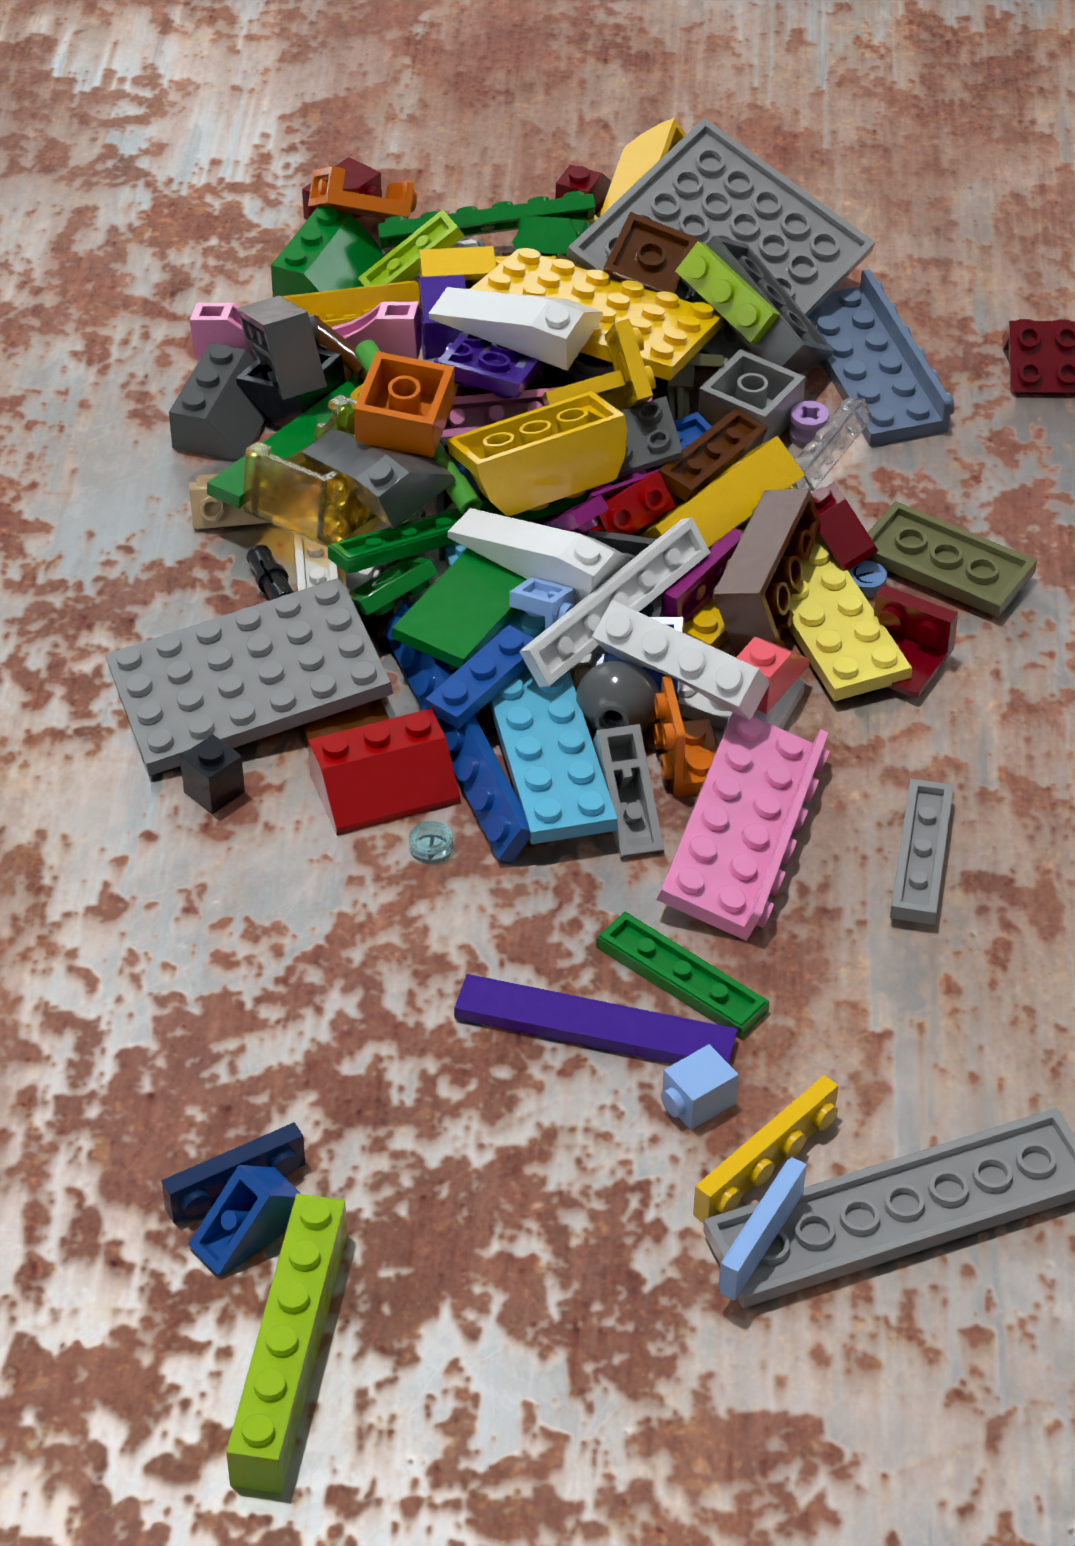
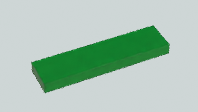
M626 911L597 936L596 948L716 1024L737 1028V1037L740 1039L769 1012V1000Z

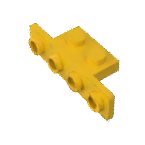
M416 281L282 296L307 311L308 315H317L330 327L351 322L370 312L381 302H419L420 308L419 284Z

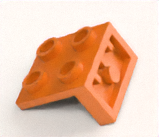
M671 676L662 677L661 693L654 694L656 718L660 719L658 724H653L655 749H662L663 754L660 755L662 779L670 780L674 797L696 795L701 790L717 750V745L710 719L682 722Z

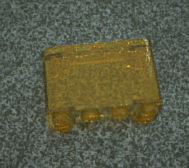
M341 394L329 400L328 408L334 410L327 424L320 422L316 425L315 441L332 428L355 435L354 407L357 401ZM256 442L246 448L243 487V509L246 513L326 547L340 541L348 534L377 517L349 494L350 487L345 474L334 470L325 475L304 458L302 451L306 448L285 460L272 454L271 447L261 442Z

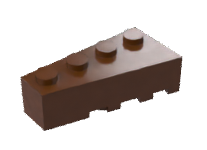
M810 489L764 491L757 507L752 511V517L745 531L740 535L739 543L732 557L727 561L726 569L719 584L714 588L713 602L716 609L720 611L736 657L754 637L785 648V643L783 640H780L782 628L791 627L794 616L792 610H789L792 594H800L803 584L801 563L809 562L820 523Z

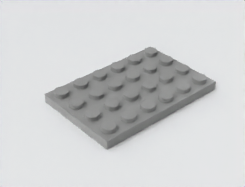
M341 577L105 654L108 667L149 776L181 766L180 756L212 734L229 747L234 748L393 694L390 679Z

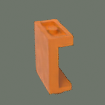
M330 166L313 170L308 202L310 207H331L350 214L384 220L395 216L410 218V213L414 212L416 208L417 191L414 190V181L405 180L389 183L387 185L386 198L343 191L345 168Z

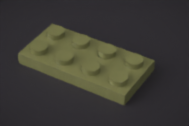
M897 501L889 507L867 532L879 552L866 560L879 563L887 571L999 618L1036 571V559Z

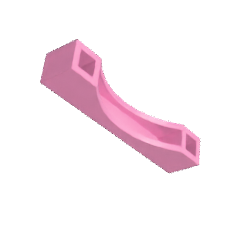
M381 302L363 316L351 322L331 327L356 347L365 340H372L381 352L418 359L423 343L419 302ZM235 303L196 304L190 317L195 360L201 359L210 343L246 349L255 358L246 344L237 308L240 306Z

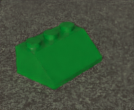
M318 206L271 264L273 297L364 287L358 277L385 256V251L381 249L378 243L352 214L338 211L331 207Z

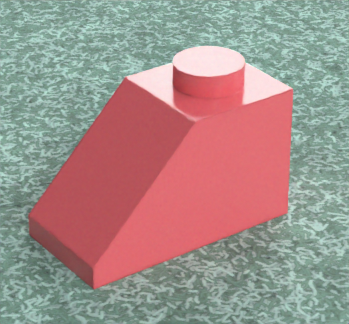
M754 637L736 657L759 668L770 682L756 709L765 714L774 707L805 671L810 662V659L758 637Z

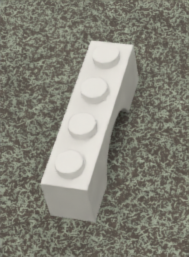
M611 600L592 635V638L604 651L640 668H650L671 676V678L702 694L711 702L748 720H751L770 684L759 668L614 600Z

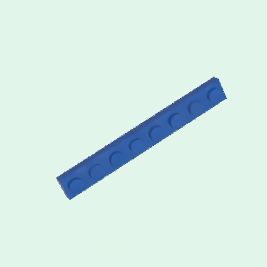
M403 601L383 632L422 710H427L425 698L453 673L448 663L392 638V627L414 605V603ZM475 715L460 729L436 716L446 737L454 773L498 860L513 863L530 839V829L522 805Z

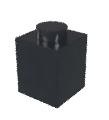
M214 734L180 756L184 793L211 814H214L245 793L242 756Z

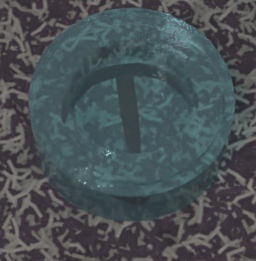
M427 821L416 825L409 834V850L411 855L417 861L425 864H436L445 861L453 852L452 831L445 824L436 821Z

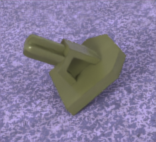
M698 351L670 381L660 378L661 397L666 396L674 421L690 415L689 394L694 387L695 367H723V355L699 354Z

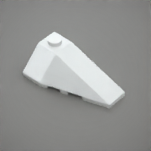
M451 287L445 289L429 312V319L564 370L569 369L603 318L602 311L570 299Z
M472 508L453 525L447 535L448 538L526 579L533 576L575 588V605L625 566L631 558L594 538L579 533Z

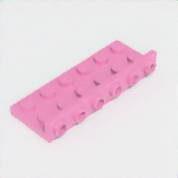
M732 712L656 900L745 941L748 940L756 925L764 928L774 906V903L767 901L769 894L776 895L786 873L779 869L781 863H788L797 843V840L790 838L792 832L798 834L808 813V810L801 806L803 801L806 803L810 802L819 782L818 779L812 776L814 772L818 774L821 772L830 750L823 747L829 732L820 729L815 740L811 743L752 716L751 720H748Z

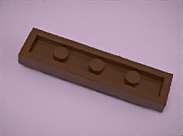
M735 408L683 450L684 456L682 458L668 462L658 470L669 493L688 502L699 491L708 486L710 482L760 443L768 427Z

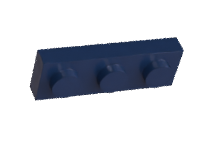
M293 1122L161 1180L165 1210L172 1222L176 1223L187 1217L198 1216L212 1207L238 1165L274 1167L284 1177L292 1174L297 1168L306 1165L304 1138L296 1123Z

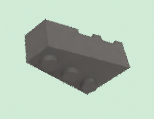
M280 295L237 308L246 344L260 366L268 364L272 371L267 372L268 378L272 383L278 382L279 394L283 400L327 387L315 338L319 337V329L312 314L308 315L307 311Z

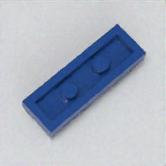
M508 625L425 698L426 709L432 708L435 716L460 729L527 668L519 651L535 638Z

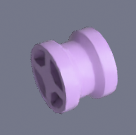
M802 401L794 405L790 415L791 422L793 423L789 428L790 441L794 445L805 449H814L822 446L826 442L828 433L826 425L829 421V411L826 406L815 401Z

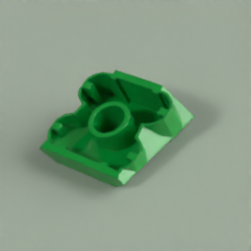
M521 217L519 218L518 232L512 240V244L516 250L530 248L539 253L567 254L568 247L591 224L586 221L569 218Z

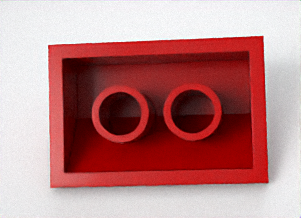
M432 708L308 739L310 776L336 835L461 803L446 737Z

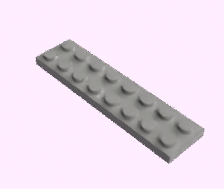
M1054 1108L804 1187L800 1200L737 1298L742 1308H747L1075 1201V1135L1058 1108ZM760 1202L704 1219L703 1232L720 1265Z

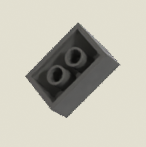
M210 343L169 410L172 448L238 461L253 449L269 418L237 385L236 377L256 360L246 349L230 347L225 344Z

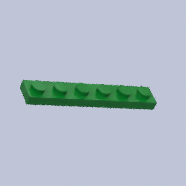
M582 191L566 193L563 195V198L551 200L546 196H538L529 199L528 203L515 205L510 201H502L493 204L492 208L479 210L475 206H466L457 209L456 213L448 214V216L458 226L464 237L518 230L519 218L594 219L595 202L593 194L585 195ZM439 211L426 212L420 218L408 220L403 216H395L386 219L385 223H379L378 230L381 249L398 246Z

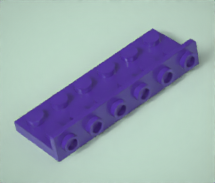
M459 331L457 339L453 344L449 343L444 354L434 360V363L454 366V381L459 386L486 389L501 398H518L545 364V362L463 331Z

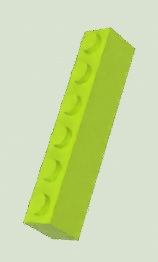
M296 1193L226 1450L230 1486L282 1494L348 1235L345 1200Z

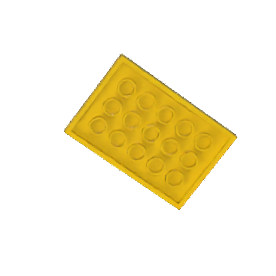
M530 248L517 249L470 288L472 290L570 299L602 311L603 318L580 352L612 362L604 336L615 322L630 318L632 327H638L643 338L644 350L640 351L644 366L649 365L654 376L668 381L722 328L724 317L707 303H691L679 299L676 294L671 292H656L645 289L641 283L627 280L621 282L610 279L609 275L604 271L585 270L576 267L569 260L550 259L541 256L538 251Z

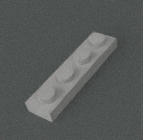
M910 778L890 918L935 925L953 784Z

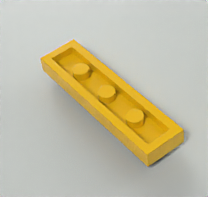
M823 1075L695 1186L693 1216L704 1223L706 1218L734 1210L742 1196L754 1185L756 1187L763 1185L780 1162L786 1157L789 1159L795 1157L813 1133L817 1130L824 1131L827 1129L838 1113L836 1102L839 1085Z

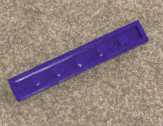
M466 974L454 1008L455 1019L673 1064L708 1044L730 1064L737 1038V1028Z

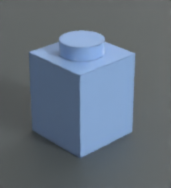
M708 1044L664 1069L663 1091L661 1093L662 1103L671 1116L679 1117L692 1130L736 1104L739 1074Z

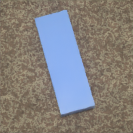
M793 1157L790 1160L787 1159L721 1261L718 1288L720 1289V1294L734 1301L737 1299L803 1195L806 1163Z

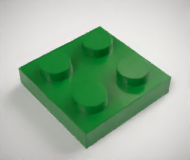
M409 556L348 593L357 612L365 615L372 613L374 617H377L394 608L396 604L393 600L403 594L408 593L409 596H413L431 585L429 579L437 575L438 572L431 559Z

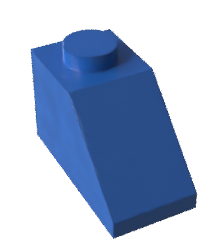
M238 1165L188 1245L218 1276H225L281 1236L288 1225L296 1193H301L274 1167Z

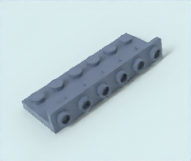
M870 269L862 270L860 287L844 288L831 292L807 317L835 351L831 357L821 362L822 366L869 446L947 432L950 415L954 413V400L951 393L946 392L943 388L937 371L930 367L924 350L915 343L909 326L907 324L904 325L900 319L896 305L887 298L882 283L876 280Z

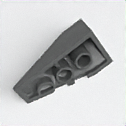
M333 428L302 451L304 458L393 530L456 481L453 474L431 457L355 442V435Z

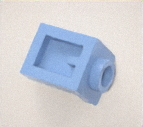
M533 576L510 591V607L524 610L530 616H545V630L575 606V588Z

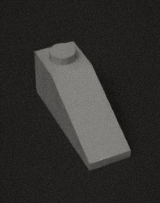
M640 724L597 730L592 743L617 816V831L612 832L620 858L663 852V840Z

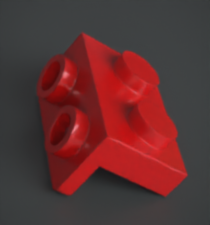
M652 472L607 500L606 504L609 509L596 517L599 524L590 530L631 535L640 528L651 526L659 521L661 515L675 507L659 472Z

